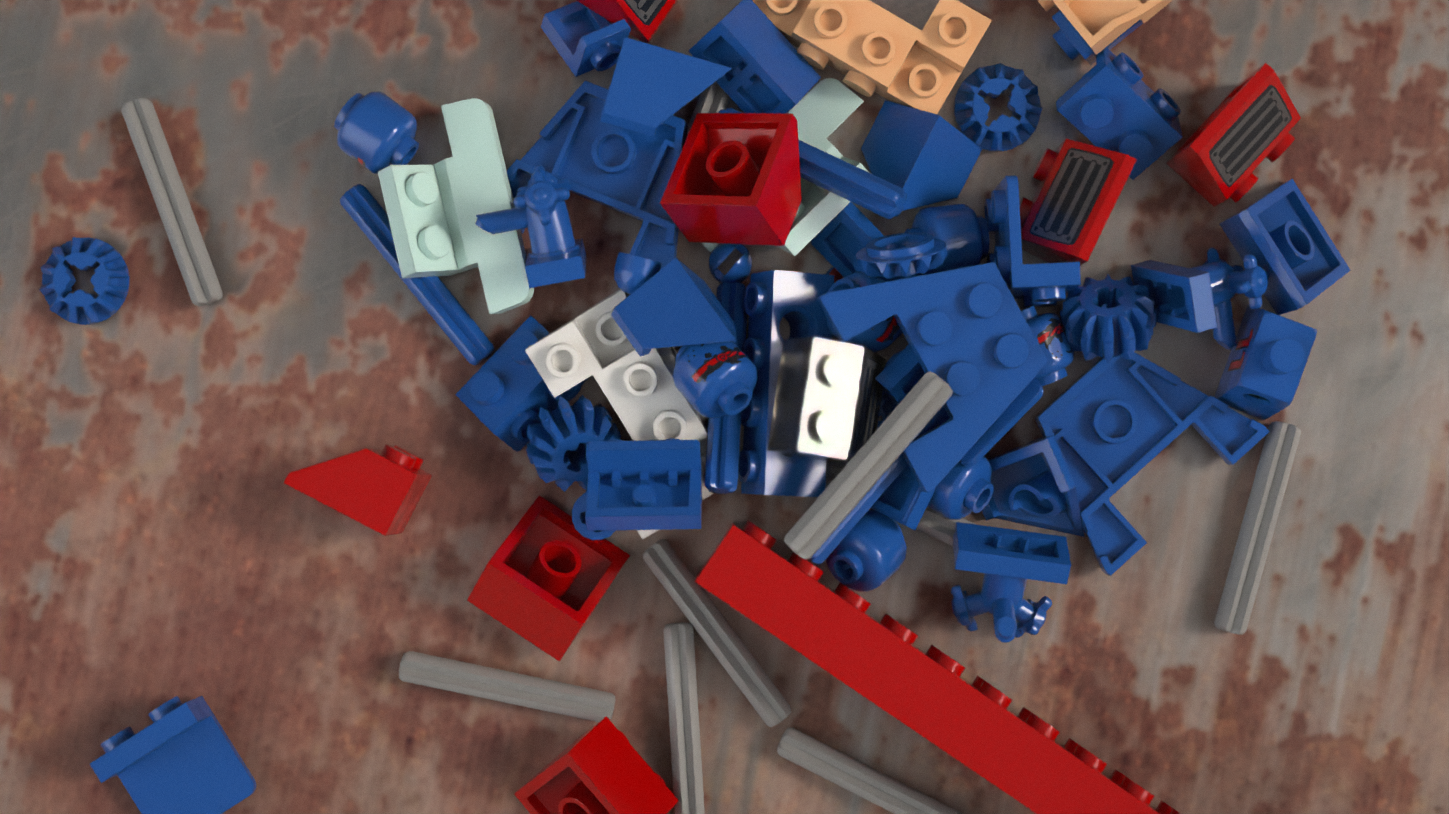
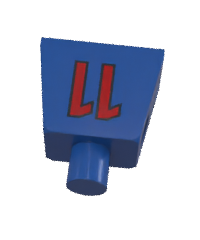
M1248 304L1236 335L1237 346L1231 349L1214 397L1229 405V408L1261 420H1267L1290 406L1314 344L1317 329L1262 308L1251 309L1250 304ZM1249 394H1253V395H1257V396H1261V397H1260V399H1258V398H1255V397H1253V396H1250Z

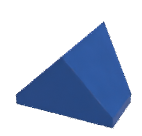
M624 37L600 122L654 137L660 124L732 68Z
M885 100L860 150L863 152L873 175L904 189L907 198L902 211L954 198L957 199L982 148L940 115Z
M674 258L614 307L611 314L640 357L649 354L651 349L736 341L734 321L705 281L677 258Z
M1053 435L1040 437L988 460L992 468L990 483L994 486V491L989 503L982 510L986 521L996 518L1085 537L1076 487Z

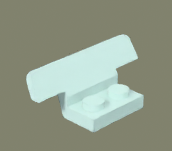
M834 78L823 79L788 112L793 113L797 119L798 139L867 171L860 162L843 157L834 145L826 139L864 101L839 80ZM801 178L802 200L785 245L777 247L796 256L851 201ZM719 243L701 244L707 251L711 252Z
M471 98L441 105L453 157L444 159L434 165H390L378 171V176L402 278L452 276L478 267L489 314H501L528 303L533 296L534 288H529L525 270L527 255L521 229L491 234L475 224L477 220L476 215L515 208L492 108L480 99Z

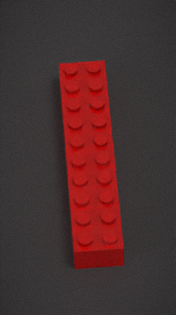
M749 520L743 529L734 523L731 524L696 576L695 582L1036 814H1181L1162 800L1156 809L1149 804L1155 796L1115 769L1110 777L1104 775L1102 772L1107 763L1071 738L1067 740L1064 746L1054 741L1060 732L1025 707L1021 709L1018 715L1011 712L1007 708L1012 699L978 675L972 684L961 678L960 676L965 667L932 644L927 652L924 653L913 645L918 635L885 613L880 622L868 615L866 611L871 603L848 587L839 583L833 591L818 581L824 572L810 561L799 557L794 552L788 560L772 549L777 540Z

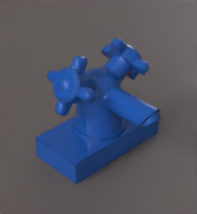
M541 165L534 168V173L528 182V186L517 189V197L513 200L516 208L476 215L477 220L475 223L478 227L491 234L528 228L531 248L528 251L525 270L529 288L586 278L587 258L583 238L574 239L565 200H568L570 197L571 183L568 179L557 180L552 174L545 173V169Z
M1214 247L1207 250L1208 260L1203 265L1192 268L1154 260L1131 265L1134 286H1147L1148 294L1151 300L1154 301L1156 322L1196 333L1212 329L1213 338L1216 342L1228 350L1237 346L1231 299L1236 293L1245 294L1249 298L1251 309L1261 308L1262 295L1266 292L1270 276L1268 271L1257 266V260L1254 255L1244 256L1243 270V267L1240 265L1229 266L1225 260L1220 259L1218 250Z
M956 522L953 536L955 569L984 573L981 592L968 595L966 590L962 591L960 584L951 588L953 614L961 625L966 626L968 631L978 630V626L974 617L988 612L993 615L994 631L997 639L1004 643L1012 641L1014 637H1021L1025 632L1031 635L1038 634L1039 629L1046 621L1047 610L1052 606V601L1047 596L1042 597L1038 602H1034L1031 599L1025 600L1023 596L1027 580L1067 584L1071 569L1067 538L1065 536Z

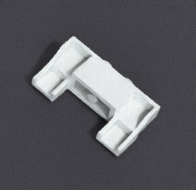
M621 289L525 349L554 398L593 375L633 441L666 440L672 438L698 440L701 448L703 475L702 500L714 494L709 492L704 484L708 418L697 412L674 384L673 371L677 352L673 347L651 349L649 354L640 357L611 316L614 307L630 294L625 293ZM658 530L637 531L641 538L644 539Z

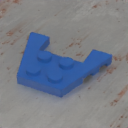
M584 81L539 133L541 137L521 160L516 159L508 168L507 174L513 200L517 197V189L528 186V182L534 173V168L541 165L544 167L545 173L552 174L557 180L568 179L571 183L569 192L643 221L630 254L662 263V269L676 258L679 228L661 206L660 201L687 139L688 124L684 119L672 115L657 127L655 136L652 137L600 122L608 89Z
M994 262L829 292L817 297L820 306L841 343L894 316L925 373L931 371L937 374L953 390L952 396L943 405L949 418L914 438L902 452L921 490L926 493L936 488L1048 363L1046 356Z
M1135 352L1131 360L1117 356L1112 357L1109 364L1104 357L1100 358L1035 417L1042 436H1054L1076 487L1084 532L1101 570L1108 576L1117 571L1147 543L1110 502V497L1185 429L1192 425L1227 465H1234L1270 432L1261 423L1241 415L1229 408V405L1211 395L1204 394L1181 381V378Z

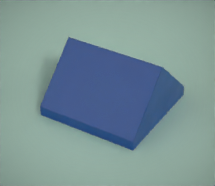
M1293 178L1220 223V226L1242 261L1245 255H1254L1257 260V266L1269 272L1270 276L1264 295L1278 315L1298 310L1307 305L1351 271Z

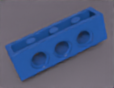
M770 270L751 274L750 283L744 295V308L749 315L748 338L744 342L742 352L755 365L758 377L755 389L752 392V399L741 413V424L744 426L743 450L739 453L738 465L741 494L819 497L825 490L832 333L828 330L825 313L817 297L829 291L834 284V275ZM783 317L786 318L790 325V336L787 341L782 338L779 330ZM781 372L784 373L788 381V389L784 397L780 395L777 388V379ZM779 427L783 430L786 438L785 446L781 452L775 446V434Z

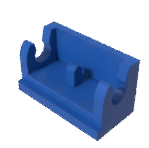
M752 0L740 1L688 50L693 57L732 68L716 82L744 113H787L821 78Z

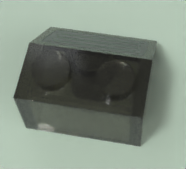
M818 337L784 339L767 451L846 465L877 430L883 388L875 378L884 370L887 359L862 346Z

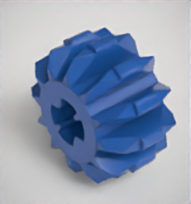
M1107 274L1104 280L1098 281L1085 277L1083 286H1078L1069 292L1066 301L1063 302L1060 319L1065 328L1066 339L1073 351H1082L1085 361L1098 356L1104 357L1109 364L1112 357L1120 356L1126 360H1131L1134 351L1148 349L1151 335H1153V327H1156V309H1154V301L1151 300L1148 294L1147 286H1134L1131 276L1121 280H1113Z
M582 394L573 406H570L568 401L560 396L557 409L550 411L540 407L539 418L541 422L527 425V435L530 442L526 444V454L530 463L534 464L538 476L544 480L545 484L555 480L557 487H560L565 492L574 481H577L579 486L587 491L588 467L586 444L591 441L620 440L621 434L616 423L612 422L609 411L602 404L593 406L591 401Z

